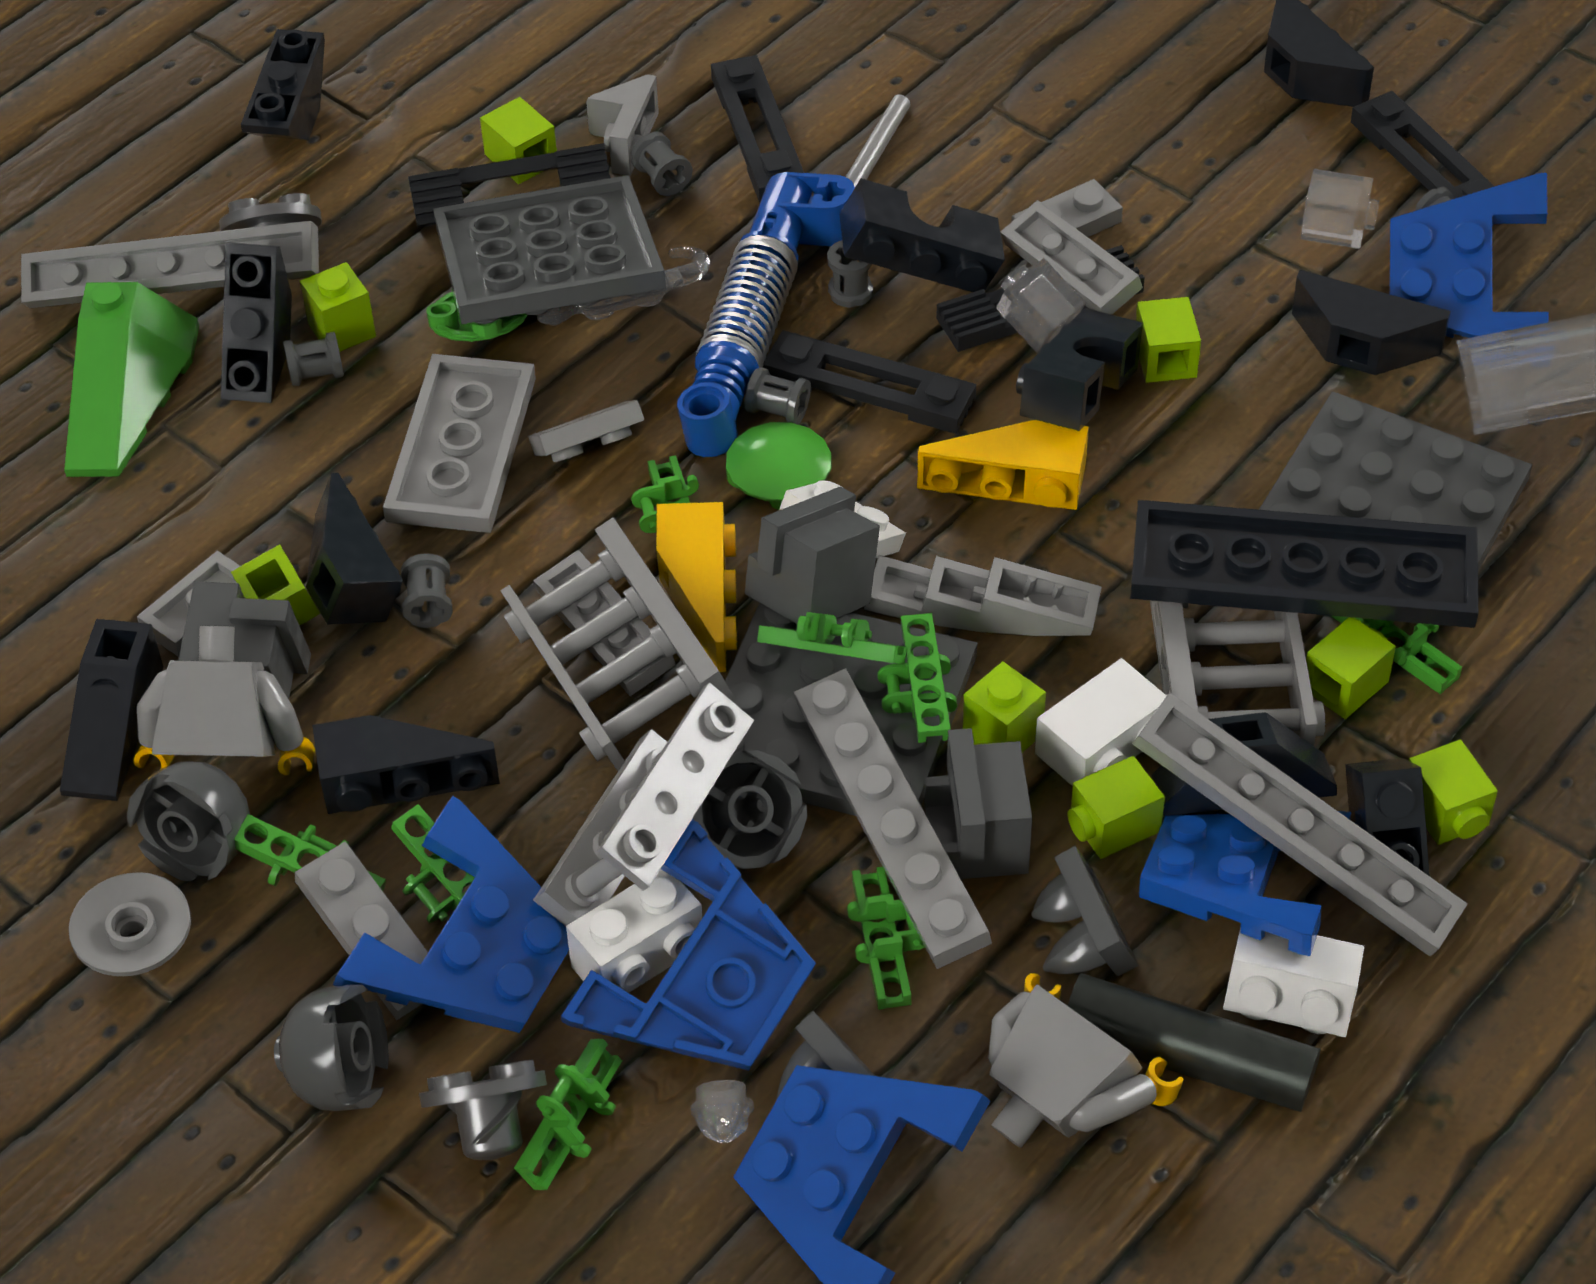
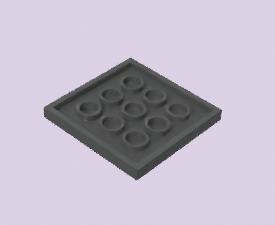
M629 175L433 208L435 224L461 324L472 322L488 324L501 317L523 313L539 315L552 308L575 304L590 306L603 299L620 296L641 297L649 294L651 291L666 288L665 271Z
M1332 391L1259 510L1477 527L1479 571L1526 486L1533 464Z
M759 602L725 680L735 697L732 702L754 719L735 752L760 750L779 757L796 773L801 785H798V788L802 794V803L856 816L805 720L794 695V691L846 668L919 804L922 805L925 795V777L933 776L945 741L942 740V736L926 737V742L918 743L915 718L912 717V712L895 714L883 710L881 701L888 695L887 685L881 684L878 681L877 673L886 665L898 663L757 642L759 625L797 630L796 623ZM851 612L836 618L837 624L841 625L845 622L850 623L851 619L867 620L870 631H872V637L868 641L904 646L901 624ZM909 627L910 633L914 636L926 634L923 629ZM935 633L938 653L947 656L951 664L950 672L942 675L944 691L952 693L957 700L956 710L948 712L951 728L977 658L978 642ZM835 636L834 640L829 644L842 645L841 637ZM919 646L914 648V656L929 655L928 647ZM934 672L933 675H932V677H931L930 679H920V680H925V681L931 680V679H933V678L936 676V673ZM910 684L899 685L900 692L911 691ZM924 691V692H922V693H920V694H924V693H936V692H934V691ZM939 715L923 717L926 725L937 726L940 724Z

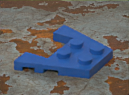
M1537 173L1390 218V294L1451 311L1447 337L1453 338L1455 334L1484 342L1485 348L1503 352L1505 348L1528 355V360L1548 363L1549 312H1493L1492 225L1546 224L1548 214L1547 173Z
M452 796L428 832L422 846L472 875L474 880L421 964H418L364 932L338 972L332 985H364L368 989L367 991L386 995V1001L406 1006L410 1001L445 1009L444 1015L520 1033L569 951L566 927L533 900L541 886L461 800Z
M1338 811L1351 820V812ZM1231 814L1165 816L1140 875V898L1205 921L1212 918V913L1240 922L1241 934L1261 940L1265 937L1266 931L1288 939L1289 951L1306 956H1311L1320 928L1321 905L1263 897L1278 852L1281 851Z
M692 819L661 870L712 901V904L649 1001L644 1003L591 970L561 1015V1021L571 1027L749 1071L813 971L816 962L766 903L763 904L754 894L728 857L724 858L708 839V834L702 826Z
M796 1065L733 1178L823 1284H890L895 1272L842 1242L843 1236L906 1124H910L963 1152L990 1100L982 1093L972 1089Z

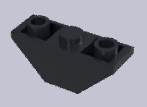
M1276 0L1268 33L1264 72L1295 99L1350 107L1368 101L1374 67L1369 61L1354 50L1335 30L1326 25L1300 0Z
M276 30L241 122L242 132L262 137L309 140L320 110L325 44L324 33L301 30Z
M226 243L221 399L272 403L286 360L283 341L290 340L292 293L280 246Z
M1300 270L1297 275L1292 315L1325 361L1373 375L1441 355L1444 349L1451 313L1449 310Z
M1262 712L1209 719L1318 798L1337 796V784L1325 754L1268 713ZM1161 765L1152 774L1153 782L1165 796L1163 816L1196 815L1200 812L1222 809Z

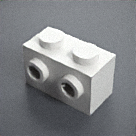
M1120 658L1037 718L1035 754L1073 786V782L1133 755L1136 757L1143 752L1132 743L1167 695L1125 660Z
M660 869L652 884L643 891L633 884L566 926L571 967L583 981L589 972L593 970L629 993L671 967L702 919L701 903L681 881Z
M1265 931V937L1258 940L1239 932L1223 1010L1241 1013L1245 1017L1254 1020L1267 1019L1302 1027L1306 1031L1315 1034L1328 1033L1346 1037L1358 988L1364 951L1363 945L1317 935L1311 956H1306L1289 951V940Z

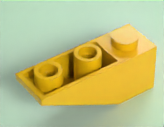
M1031 420L919 446L917 488L941 493H954L993 500H1006L1077 510L1086 465L1089 427L1084 426L1080 431L1039 420Z
M723 502L657 504L656 551L660 582L719 672H726V650H737L736 616H726V603H736L737 599L736 570H726V557H736L735 524H725Z

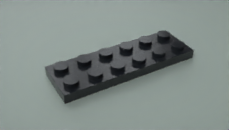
M1138 500L1130 599L1475 628L1479 614L1477 527Z

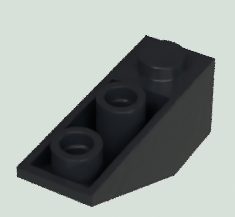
M331 473L315 513L306 588L327 625L386 622L394 601L400 594L403 580L399 570L393 565L380 543L378 535L371 528L355 497L350 493L340 474Z
M96 619L80 662L60 786L62 796L118 801L139 740L137 704L156 675L163 670V663L152 624Z
M372 715L312 725L319 777L328 814L344 811L356 812L377 805L400 801H417L428 796L456 791H474L484 786L500 784L495 748L492 741Z

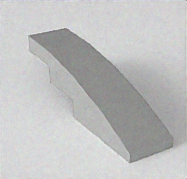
M878 555L874 569L870 604L864 606V610L901 618L903 615L932 613L934 625L976 632L1028 636H1090L1094 627L1102 587L994 557L989 571L938 556L935 558L932 569Z

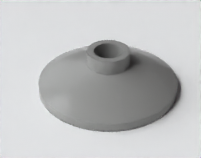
M150 873L121 874L100 882L79 900L70 918L69 938L77 957L94 971L111 976L139 975L163 965L180 950L190 931L191 912L183 892L166 878ZM140 932V933L137 934V935H134V936H131V937H127L128 935H130V934H132V933Z

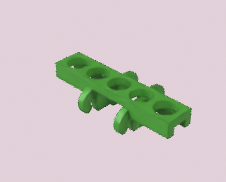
M676 455L669 456V462L656 465L655 460L647 461L648 472L653 486L638 489L631 497L633 506L643 510L644 516L639 520V526L645 533L657 532V511L654 510L657 504L690 503L688 496L694 494L699 488L697 477L693 474L687 477L688 484H685ZM669 472L674 476L660 478L659 474ZM678 498H680L679 500H677V501H675V502H669V501H668V500H673V499H678Z
M807 612L806 616L799 617L797 630L759 625L757 642L898 664H905L907 647L868 641L872 637V631H870L867 620L851 619L850 623L845 622L841 625L837 624V619L834 615ZM835 636L841 637L842 645L829 643L834 640Z
M932 613L901 616V631L903 644L907 647L906 663L886 665L878 671V681L881 684L887 685L888 695L881 701L882 708L885 712L895 714L912 712V717L915 718L918 743L926 742V737L942 736V740L946 741L948 740V730H951L948 712H954L957 708L956 697L952 693L944 691L942 675L948 674L951 670L950 660L947 656L938 653ZM922 624L925 626L926 634L914 636L910 633L909 627ZM919 646L928 647L929 655L914 656L913 649ZM934 672L936 673V676H935L933 679H931V680H927V681H925V680H920V679H930V678L932 677L933 673H934ZM910 684L911 691L900 692L899 685ZM924 691H934V692H936V693H924V694H920V693H922V692H924ZM939 715V725L929 726L924 723L923 717Z
M1331 616L1340 623H1342L1348 618ZM1356 618L1369 628L1378 630L1382 627L1380 632L1386 638L1397 637L1401 639L1404 645L1395 649L1393 661L1437 693H1443L1460 678L1462 666L1427 642L1428 635L1432 631L1435 633L1439 629V625L1418 623L1414 627L1413 634L1410 636L1393 624L1394 621ZM1417 653L1422 654L1426 661H1420L1415 655ZM1431 668L1444 670L1448 677L1444 678Z
M417 804L396 819L391 827L392 831L422 864L420 874L416 877L410 874L406 878L408 884L403 888L402 892L405 896L415 893L430 910L426 918L428 923H432L437 919L443 922L448 918L447 912L451 909L453 911L456 909L466 891L462 893V890L466 886L471 885L474 877L466 872V876L462 880L451 881L443 873V868L450 862L435 853L431 856L425 853L422 844L434 825V821ZM414 819L426 834L421 837L411 836L406 831L405 824L407 821ZM434 875L451 894L441 903L425 886L427 882L434 878Z
M249 814L242 822L234 839L236 850L272 867L268 883L273 886H277L279 883L280 874L284 876L288 870L295 873V871L302 868L298 863L305 853H311L320 857L337 847V845L315 836L316 826L312 824L308 826L305 832L300 830L296 837ZM249 831L266 840L259 844H253L247 841L244 835ZM273 844L284 848L280 856L272 852L271 846ZM368 871L383 891L386 879Z
M876 867V873L862 875L860 870L852 871V883L856 901L848 904L847 913L851 920L861 922L865 944L857 945L855 949L856 958L861 963L869 964L878 1010L911 1005V991L903 952L921 950L925 946L901 900H894L893 894H890L884 868ZM866 884H876L880 887L881 894L879 896L865 897L863 886ZM886 918V919H884L883 921H880V922H872V921H869V920H876V919ZM907 919L909 930L897 932L895 921ZM878 932H884L891 936L876 939L874 944L870 941L871 936ZM895 960L896 968L893 971L883 972L880 970L879 962ZM888 982L898 983L901 988V994L896 997H887L884 984Z
M590 1039L575 1066L558 1065L555 1069V1075L559 1081L550 1097L542 1095L536 1101V1105L544 1118L514 1167L533 1190L548 1189L568 1153L581 1158L588 1157L592 1148L583 1143L585 1136L577 1129V1126L589 1107L597 1113L607 1116L612 1115L616 1108L614 1103L607 1101L610 1095L606 1088L622 1060L618 1055H610L605 1049L608 1043L604 1039ZM600 1059L599 1072L594 1076L591 1072ZM575 1094H578L582 1100H579ZM565 1102L571 1107V1114L563 1106ZM554 1137L557 1142L555 1147L550 1150L548 1145ZM540 1159H542L541 1171L535 1176L532 1172Z

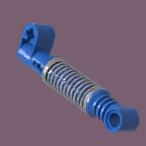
M782 172L772 176L768 181L750 231L741 238L733 252L722 287L719 290V296L716 298V304L713 306V312L710 314V320L707 322L704 336L701 338V343L696 351L695 368L697 373L695 381L678 398L677 408L685 442L689 451L701 457L719 456L726 453L735 438H737L738 432L735 421L739 407L742 404L754 370L759 367L763 368V362L766 359V354L772 343V337L775 335V329L783 311V306L786 303V298L789 295V290L797 272L799 256L796 250L798 244L832 246L842 240L839 214L855 189L853 182L845 176Z

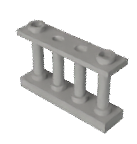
M611 518L594 529L606 549L597 554L600 558L598 561L526 608L510 585L500 591L512 608L511 611L503 615L521 643L530 638L532 639L588 727L579 732L581 738L597 762L608 756L614 767L619 771L625 760L614 744L689 694L693 698L697 697L703 687L710 682L731 701L735 697L709 655L616 520ZM623 577L626 578L631 587L623 591L625 595L623 599L551 646L548 644L538 628L539 625L611 578L615 582ZM649 615L652 616L657 625L649 630L650 637L578 684H574L563 664L638 616L642 620ZM677 653L684 663L675 669L678 675L602 725L600 724L588 705L590 702L662 655H665L668 659Z
M1150 600L1164 694L1168 695L1171 692L1207 719L1266 712L1290 730L1295 731L1297 735L1313 746L1315 737L1324 735V706L1322 701H1313L1298 613L1274 611L1275 620L1194 623L1193 618H1184L1183 608H1188V604ZM1279 642L1283 664L1201 667L1199 661L1191 662L1189 652H1194L1195 646ZM1287 686L1291 708L1208 712L1206 706H1197L1196 696H1201L1202 690Z
M709 682L703 687L668 742L652 729L644 734L533 900L566 927L609 900L624 876L643 891L650 887L754 722V719Z

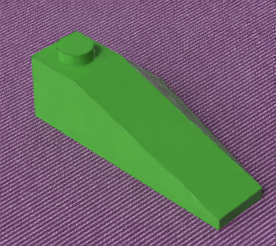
M138 282L86 283L77 327L64 468L66 477L120 476L146 436V424L158 406H165L171 397L169 388L179 373L185 374L193 362L199 330L198 318Z

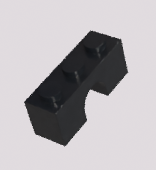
M862 178L839 214L844 257L969 292H976L982 289L985 291L1005 261L998 218L952 205L940 226L935 227L925 223L913 213L909 206L907 191Z
M1084 308L1069 324H1064L1060 333L1049 343H1045L1040 352L1029 363H1024L1021 367L1016 383V391L1022 395L1020 416L1080 431L1099 411L1102 386L1119 390L1137 371L1143 322Z

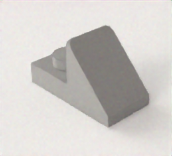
M647 74L593 94L586 101L589 132L591 135L604 137L605 151L610 152L612 173L631 176L634 169L631 162V150L642 136L650 134L659 114L657 81L654 75Z

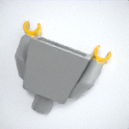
M200 626L199 661L170 660L167 669L156 675L137 704L138 739L141 746L135 754L133 761L136 767L142 769L148 761L150 754L160 760L162 769L171 764L175 755L265 757L275 756L277 747L280 750L278 770L283 775H289L291 757L301 758L306 764V770L308 772L312 770L315 747L309 739L303 737L295 709L275 676L264 671L262 662H234L235 627Z
M1035 973L1027 975L1024 992L1016 995L992 1019L988 1055L992 1066L990 1076L1012 1098L991 1126L1019 1148L1023 1147L1042 1120L1069 1138L1078 1131L1090 1132L1125 1118L1150 1104L1157 1106L1170 1105L1176 1100L1184 1079L1180 1076L1171 1082L1161 1080L1160 1077L1163 1075L1167 1065V1061L1161 1057H1156L1149 1063L1145 1075L1138 1074L1142 1066L1129 1049L1061 1002V985L1056 984L1048 992L1040 987V976Z

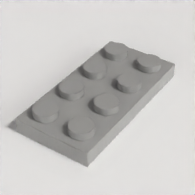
M432 354L383 505L385 522L491 533L536 380L534 364Z

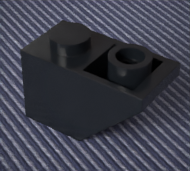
M1404 758L1345 764L1351 821L1430 876L1421 767Z

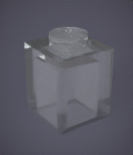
M1313 169L1305 202L1300 239L1360 249L1364 230L1375 229L1380 200L1370 199L1374 178Z
M1043 258L1030 269L1025 265H1021L1004 280L1001 287L1005 292L996 309L1028 344L1039 353L1045 343H1049L1060 333L1064 324H1069L1082 311L1086 302Z

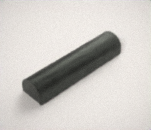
M1082 973L1075 983L1068 1003V1007L1129 1049L1137 1060L1150 1063L1154 1058L1161 1057L1167 1061L1165 1069L1299 1112L1303 1109L1319 1062L1320 1048Z

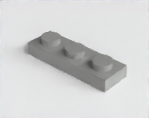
M1038 200L1000 231L1006 246L1091 310L1112 315L1143 288L1137 273Z
M577 550L533 581L538 593L543 597L592 564ZM605 582L557 615L574 631L623 598L608 582ZM637 616L589 647L588 650L604 667L650 637V628ZM662 655L619 683V685L629 696H632L675 666L673 656L667 659L665 655Z
M346 841L295 871V883L348 955L351 954L365 932L414 962L422 963L428 953ZM377 993L396 1020L422 1005L412 1001L407 1006L386 1001V995Z

